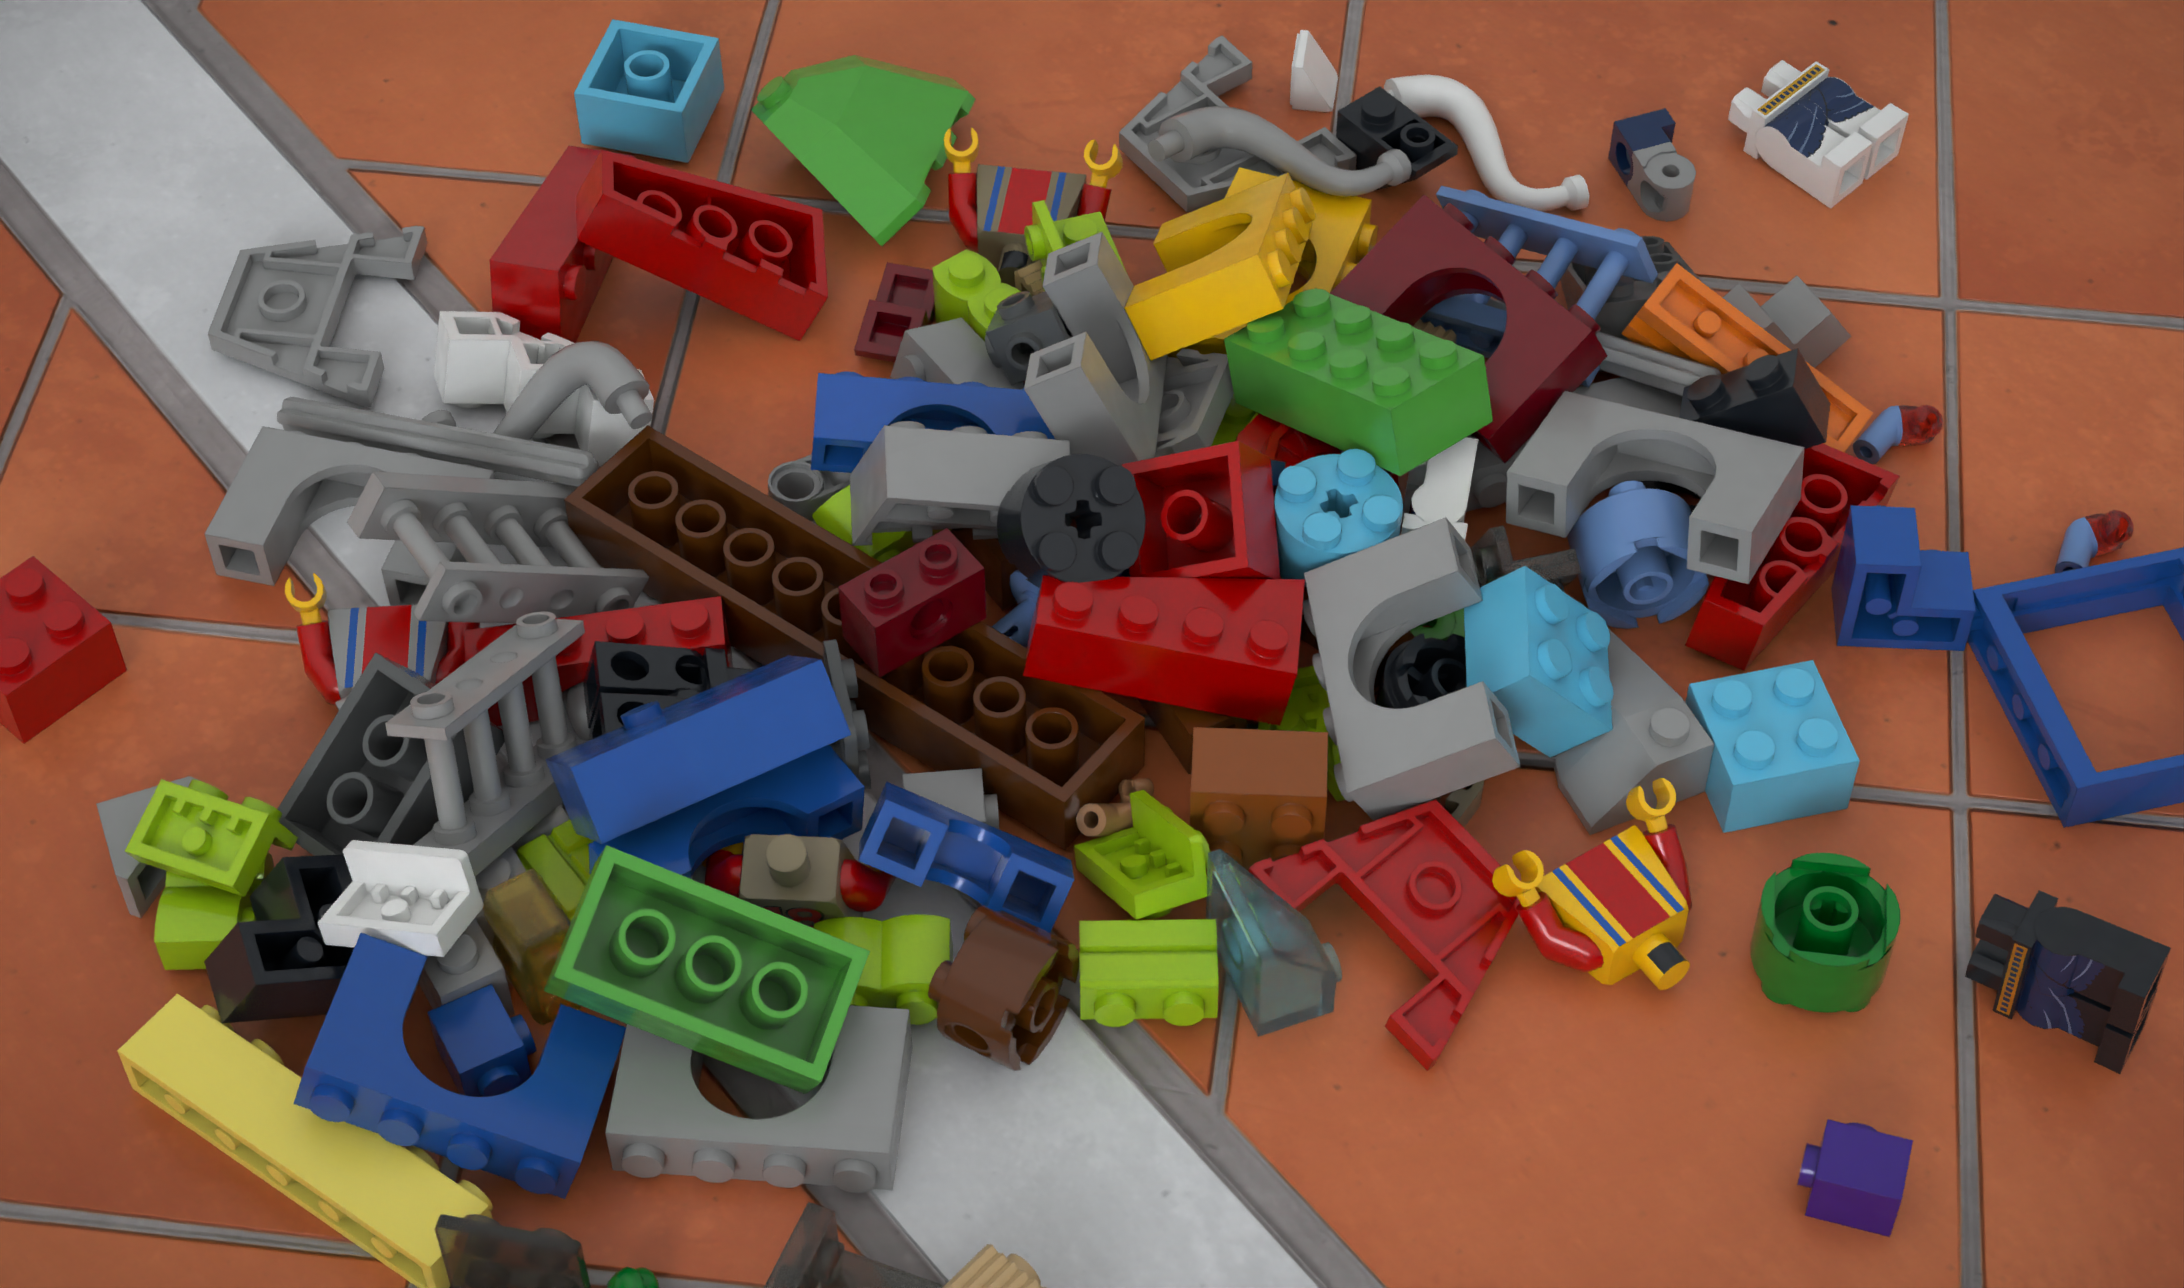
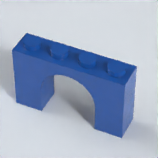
M360 933L305 1066L294 1104L311 1110L316 1116L331 1122L344 1121L378 1133L386 1141L395 1145L415 1146L446 1157L453 1164L461 1168L483 1170L512 1180L529 1192L536 1194L549 1193L565 1199L581 1164L625 1035L626 1027L561 1004L545 1042L536 1070L527 1081L509 1092L495 1096L474 1097L451 1092L438 1086L420 1072L411 1060L403 1039V1022L428 956Z

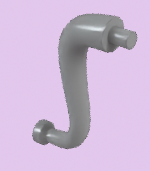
M1224 106L1198 108L1171 117L1161 123L1159 137L1151 140L1148 144L1149 154L1157 162L1170 157L1175 162L1185 163L1214 149L1229 148L1240 150L1258 157L1284 173H1289L1290 177L1314 190L1343 197L1367 194L1386 184L1397 186L1408 180L1412 173L1411 162L1407 155L1401 150L1394 148L1380 155L1377 165L1366 169L1346 170L1332 166L1319 159L1286 132L1264 118L1246 110Z
M599 341L577 342L565 346L542 365L521 391L493 434L530 440L562 402L584 385L590 386L604 410L609 414L622 413L632 429H639L647 425L652 419V413L644 402L645 397L649 394L650 385L637 368L619 350L611 345ZM437 410L422 418V421L456 427L453 416L447 410Z

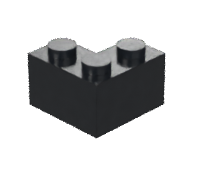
M344 854L283 857L250 895L249 898L256 921L237 922L204 961L222 1024L327 1015L354 950L353 947L325 945L317 923L352 882Z

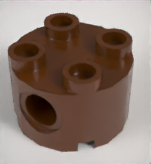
M980 906L974 911L967 923L964 943L953 962L949 960L942 962L930 982L928 996L930 999L939 1002L937 1010L938 1030L945 1038L1014 1071L1021 1070L1020 1061L1030 1065L1039 1057L1050 1042L1064 1017L1070 999L1060 995L1059 992L1064 978L1076 983L1079 971V951L1073 943L1031 925L1009 913L994 911L985 906Z

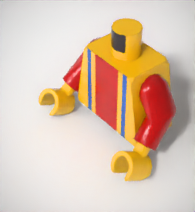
M1665 778L1656 779L1652 784L1653 792L1657 798L1655 809L1646 803L1641 786L1632 788L1626 798L1628 811L1636 819L1646 822L1648 830L1643 833L1634 825L1544 875V868L1540 858L1529 850H1523L1512 855L1513 864L1521 874V881L1516 878L1514 871L1508 864L1495 869L1492 879L1494 888L1504 896H1517L1520 903L1517 905L1516 910L1539 952L1546 959L1581 972H1588L1601 984L1613 985L1641 969L1659 990L1671 988L1688 972L1690 962L1681 954L1677 947L1683 941L1687 916L1692 908L1687 865L1676 826L1667 824L1665 814L1672 810L1676 802L1675 789L1671 782Z

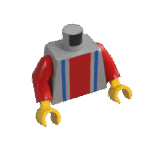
M313 573L317 593L314 598L307 602L295 599V589L291 577L288 578L285 584V595L288 602L301 615L302 624L296 626L305 673L326 702L335 706V702L350 694L375 652L417 672L433 684H438L465 663L464 630L480 628V623L419 621L413 613L417 604L328 609V620H321L320 609L324 606L327 599V591L322 580Z

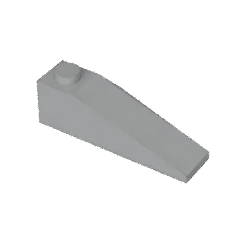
M1610 629L1608 659L1609 676L1614 692L1613 699L1611 700L1613 730L1554 756V770L1558 788L1589 835L1635 818L1627 809L1626 798L1630 790L1637 786L1642 787L1646 803L1654 809L1657 806V798L1653 792L1652 784L1656 779L1665 778L1671 782L1676 792V802L1705 792L1714 749L1713 741L1683 698Z

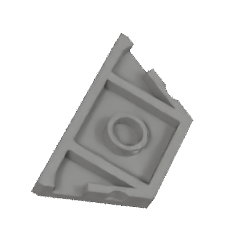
M1183 348L1176 355L1178 358L1167 356L1155 457L1212 445L1234 394L1227 354L1210 353L1203 355L1198 350Z

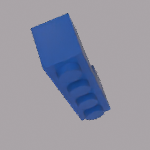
M848 371L836 374L818 373L811 470L852 473L883 426H889L901 421L919 422L925 426V429L947 431L963 426H975L983 428L987 434L1008 436L1025 431H1036L1044 433L1048 439H1055L1024 388L988 387L979 382H964L961 384L926 382L917 377H902L899 379L864 377L861 374Z
M827 745L606 843L600 844L596 841L590 843L589 872L591 874L596 860L606 845L691 879L698 866L707 857L727 846L743 843L745 836L751 834H791L808 837H831L842 840L862 830L865 786L831 746Z

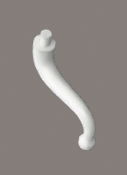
M1438 75L1404 76L1385 81L1384 90L1421 118L1440 117L1454 125L1469 151L1485 188L1497 200L1538 211H1548L1564 206L1571 211L1587 208L1589 204V191L1586 181L1581 175L1564 178L1561 186L1539 189L1524 186L1513 177L1507 165L1499 134L1489 110L1483 100L1464 84Z

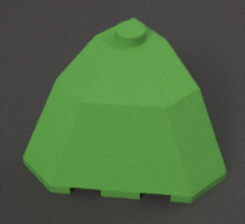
M852 55L791 70L784 78L778 76L772 79L759 92L757 96L758 103L751 111L882 247L924 207L931 192L924 181L931 167L934 171L940 169L947 159L944 148L945 133L960 118L969 114L976 99L952 78ZM951 131V138H952V144H951V146L953 147V145H954V143H955L957 137H956L955 134Z

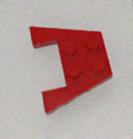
M1436 799L1361 825L1357 832L1330 842L1321 839L1301 846L1298 853L1276 861H1272L1270 857L1256 862L1248 869L1244 879L1285 923L1332 885L1338 884L1415 963L1431 982L1392 1013L1385 1027L1427 1071L1438 1060L1519 915L1516 910L1517 905L1520 903L1517 896H1504L1494 888L1492 882L1495 869L1501 865Z

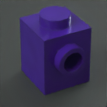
M1827 1119L1820 1146L1806 1143L1797 1185L1810 1188L1805 1216L1890 1237L1902 1201L1913 1140L1881 1133L1871 1126L1861 1123L1845 1124Z

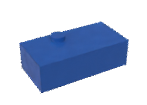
M787 655L664 709H661L658 701L634 708L620 716L624 726L545 760L575 833L603 844L852 734L822 659Z

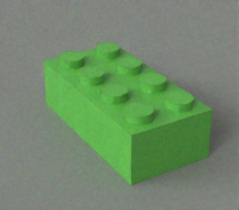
M1315 288L1302 291L1293 298V301L1286 304L1284 309L1251 321L1246 327L1224 338L1235 403L1340 450H1364L1374 457L1376 465L1399 476L1404 475L1493 422L1484 355L1459 346L1453 341L1445 340L1414 328L1408 323L1399 322L1374 312L1368 307L1357 305L1332 295L1322 289Z
M606 845L593 866L544 991L807 1094L822 1082L870 951Z

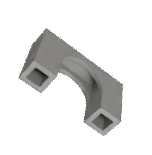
M1100 232L1048 254L1042 286L1073 337L1030 354L1024 390L1054 438L1057 440H1069L1070 455H1095L1115 465L1122 466L1125 463L1155 458L1168 354L1150 361L1124 308L1134 285L1103 232Z
M1564 391L1507 471L1506 523L1566 538L1591 500L1602 491L1618 483L1631 480L1672 483L1684 487L1701 497L1689 517L1687 569L1749 584L1801 499L1805 447Z
M262 426L204 535L216 575L275 586L302 533L320 517L341 508L355 506L373 471L495 479L494 470L479 468L472 464H458L426 458L415 453H400L364 446L357 442H343L307 435L300 431H286ZM395 540L381 568L390 606L418 604L430 579L403 542ZM436 542L450 562H467L454 543Z
M1446 517L1304 573L1309 599L1303 601V614L1310 631L1317 638L1319 653L1313 655L1312 661L1316 676L1328 694L1330 707L1323 710V718L1330 738L1338 746L1341 763L1335 764L1334 774L1339 790L1346 801H1355L1374 821L1521 767L1508 710L1483 681L1410 708H1385L1376 705L1374 683L1377 670L1389 648L1401 636L1421 624L1483 601L1471 548Z
M850 1005L833 1050L828 1076L820 1090L808 1102L796 1110L777 1117L764 1119H749L728 1114L716 1108L704 1098L698 1088L705 1054L627 1024L605 1132L613 1170L626 1171L633 1176L652 1178L660 1174L696 1176L703 1181L712 1183L740 1179L766 1181L771 1185L782 1188H793L801 1184L837 1186L844 1191L852 1193H864L872 1189L893 1190L913 1048L909 1009Z

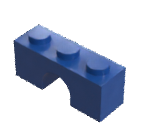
M887 781L859 842L858 861L919 887H922L924 880L945 884L967 894L982 906L994 911L1009 913L1049 933L1075 880L1070 859Z

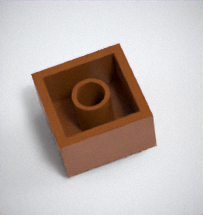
M1193 727L1190 826L1200 831L1209 845L1211 867L1206 872L1219 876H1227L1234 873L1247 874L1248 869L1256 862L1270 857L1272 861H1276L1298 853L1301 846L1324 839L1327 805L1328 732Z

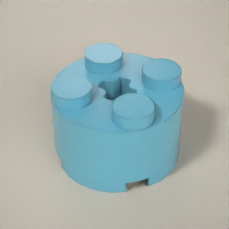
M1349 449L1341 454L1315 456L1297 465L1289 466L1280 473L1274 505L1279 568L1282 579H1305V572L1400 535L1403 514L1401 492L1393 478L1376 465L1375 459L1370 453L1360 449Z

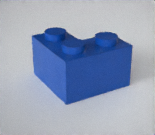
M1850 505L1831 587L1837 646L1964 651L1976 611L1969 553L1933 549L1920 550L1915 508Z

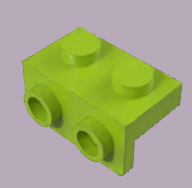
M1145 790L1130 793L1133 827L1115 832L1109 836H1102L1074 845L1077 870L1136 920L1140 918L1154 919L1169 914L1174 907L1209 896L1206 870L1211 867V852L1204 835L1189 826L1175 815L1169 807L1161 804Z

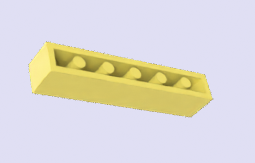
M176 994L117 1050L132 1089L416 1287L456 1288L499 1242L491 1214L493 1205L481 1189L470 1181L461 1180L457 1184L440 1172L436 1162L423 1149L415 1146H406L404 1148L403 1146L395 1145L386 1141L378 1133L344 1121L331 1122L316 1116L311 1110L295 1105L294 1100L302 1077L286 1068L280 1056L262 1040L254 1039L250 1043L236 1034L230 1023L222 1024L219 1012L215 1008L204 1005L200 1009L179 994Z

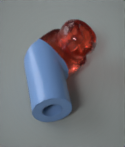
M1906 405L1891 406L1882 411L1853 443L1854 453L1859 459L1876 464L1891 446H1921L1927 444L1941 432L1943 428L1942 415L1938 409L1931 405H1921L1920 407Z
M2112 510L2106 514L2089 515L2072 522L2066 529L2055 566V573L2088 567L2091 558L2120 549L2124 542L2128 541L2133 535L2134 526L2131 518L2121 510Z

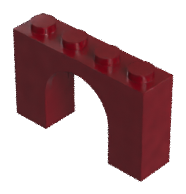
M1423 195L1330 294L1357 305L1368 307L1374 312L1399 322L1408 323L1412 327L1436 304L1457 295L1482 294L1503 302L1507 310L1505 332L1499 346L1485 362L1493 422L1471 435L1478 439L1483 446L1503 463H1506L1536 432L1563 392H1574L1608 356L1596 337L1601 328L1578 305L1573 304L1567 310L1554 300L1558 296L1557 291L1536 271L1530 270L1525 276L1512 265L1516 262V259L1495 238L1489 236L1482 242L1472 234L1471 231L1475 228L1474 225L1454 205L1447 203L1442 209L1427 196Z

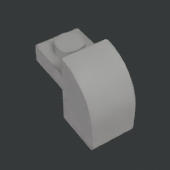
M1798 275L1761 307L1740 283L1723 297L1790 350L1798 348L1805 361L1814 368L1852 337Z

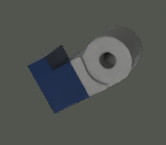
M1666 108L1615 121L1608 159L1640 208L1649 217L1660 221H1675L1684 217L1689 211L1696 170L1687 158L1677 154L1672 144L1676 123Z

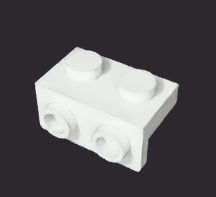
M351 840L343 849V854L352 882L317 923L325 945L354 948L360 933H364L425 956L444 957L482 910L484 904L468 854L463 850Z

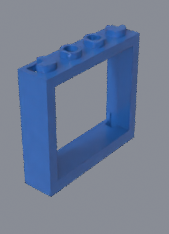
M2184 547L1973 590L1976 611L1967 641L2064 828L2184 802V754L2096 772L2023 634L2163 605L2184 642Z

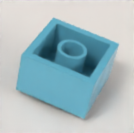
M612 19L574 92L582 144L689 163L724 91L719 38Z
M1526 566L1480 587L1483 601L1464 608L1467 687L1483 681L1508 710L1513 734L1550 758L1613 730L1611 700L1613 699L1614 692L1609 676L1608 645L1610 643V633L1606 620L1598 613L1589 610L1567 595L1557 585L1548 582Z
M1813 660L1689 684L1686 704L1714 743L1705 792L1723 833L1848 808L1860 760Z

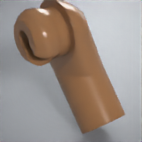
M1148 778L1122 780L1118 786L1120 803H1089L1084 805L1077 813L1076 823L1078 829L1086 836L1102 837L1133 827L1130 793L1145 790L1153 797V782Z

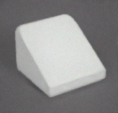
M1300 30V34H1297L1291 68L1290 105H1292V109L1331 112L1334 107L1338 82L1337 72L1308 30Z

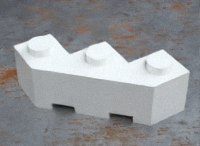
M440 311L434 377L443 404H454L462 408H478L484 404H504L505 410L508 412L521 391L542 365L553 354L565 346L574 344V342L549 332L541 336V340L520 332V320L501 312ZM584 385L562 402L533 435V438H548L554 434H574L580 450L590 451L601 467L647 425L639 429H632L622 413L609 414L604 410L590 386ZM649 389V394L645 397L644 402L650 412L653 413L654 398Z

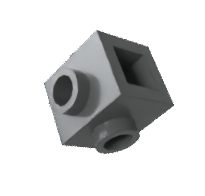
M1022 291L1007 297L997 305V310L985 332V345L992 363L997 368L1002 367L1010 384L1014 385L1026 380L1031 353L1073 336L1046 291L1031 296L1029 291Z

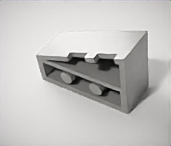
M901 421L889 426L884 425L850 474L852 546L873 545L872 533L912 531L913 543H917L933 536L932 530L946 528H973V540L998 538V510L1006 493L1011 490L1012 486L1022 475L1032 468L1070 455L1069 440L1048 439L1044 433L1036 431H1025L1008 436L987 434L986 430L975 426H963L947 431L925 429L923 424L914 421ZM1069 514L1065 515V521L1069 518Z

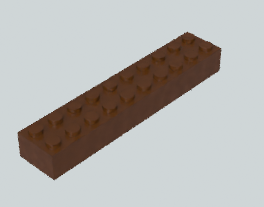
M648 425L564 499L569 527L603 568L644 570L649 579L642 591L662 604L721 596L731 646L760 664L766 665L787 655L822 659L824 664L823 641L836 639L841 660L853 659L857 677L858 697L851 698L850 700H855L857 710L864 709L868 730L935 771L982 768L984 795L997 794L999 810L1064 850L1081 834L1076 823L1079 809L1089 803L1109 804L1118 794L1120 782L1122 780H1131L1144 767L1145 717L1101 691L1023 676L1027 648L982 621L879 678L843 638L838 587L878 566L881 562Z

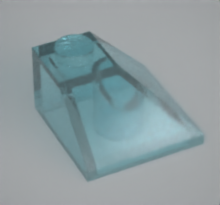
M1222 849L1209 852L1206 919H1216L1218 958L1257 1036L1260 1037L1334 1012L1336 983L1342 980V970L1333 946L1329 942L1321 944L1310 921Z

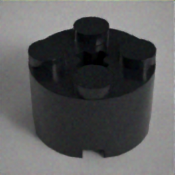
M1072 454L1034 467L1016 481L1000 503L997 516V535L1002 553L1009 563L1014 564L1028 578L1026 580L1038 588L1041 586L1043 575L1051 576L1064 582L1081 583L1107 580L1118 576L1137 560L1145 534V510L1140 493L1136 487L1135 478L1129 470L1099 456ZM1066 514H1069L1070 518L1075 519L1077 529L1073 526H1066Z

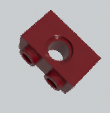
M948 528L838 587L843 638L879 678L987 618L984 567Z

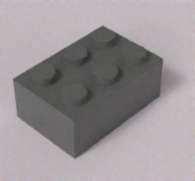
M375 652L278 807V810L282 813L279 822L298 837L296 841L298 845L314 856L343 854V849L351 840L414 845L433 829L434 824L439 819L424 739L387 736L385 723L409 706L410 700L413 697L427 692L435 684L417 672ZM490 722L495 754L497 755L505 742L503 729ZM462 729L452 738L465 803L474 792L464 731Z

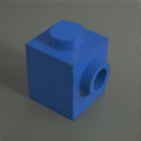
M492 984L427 1012L437 1050L461 1095L474 1097L500 1095L517 1088L531 1077L527 1056L537 1052L532 1034L521 1014L509 1017Z

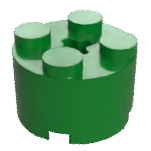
M1811 853L1793 859L1791 867L1777 875L1775 871L1767 880L1762 892L1750 945L1752 964L1762 981V991L1767 998L1778 1004H1791L1801 1009L1826 1013L1839 1011L1857 1012L1864 1009L1870 1003L1871 997L1878 991L1885 978L1901 917L1895 893L1888 884L1884 889L1876 880L1869 876L1871 868L1859 860L1834 853Z

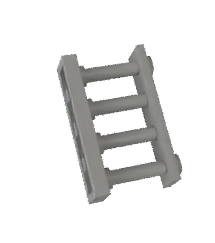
M373 471L347 521L359 539L401 540L429 577L430 581L413 612L419 621L516 624V620L519 617L540 611L552 612L556 615V618L628 609L634 607L649 579L645 571L641 569L600 567L568 525L564 499L578 487L566 484ZM436 542L454 543L467 562H450ZM487 544L504 545L518 564H502ZM538 547H554L568 566H552Z
M546 611L528 613L519 617L516 620V625L430 690L413 697L410 700L409 706L385 723L387 736L424 739L439 821L414 846L463 850L468 854L474 876L476 877L563 802L545 759L590 740L576 739L574 734L568 733L556 655L585 633L583 621L556 619L554 613ZM531 675L542 737L537 740L534 747L522 684ZM496 702L499 705L509 763L503 768L501 774L498 771L488 709ZM462 729L464 731L474 792L465 803L452 738Z

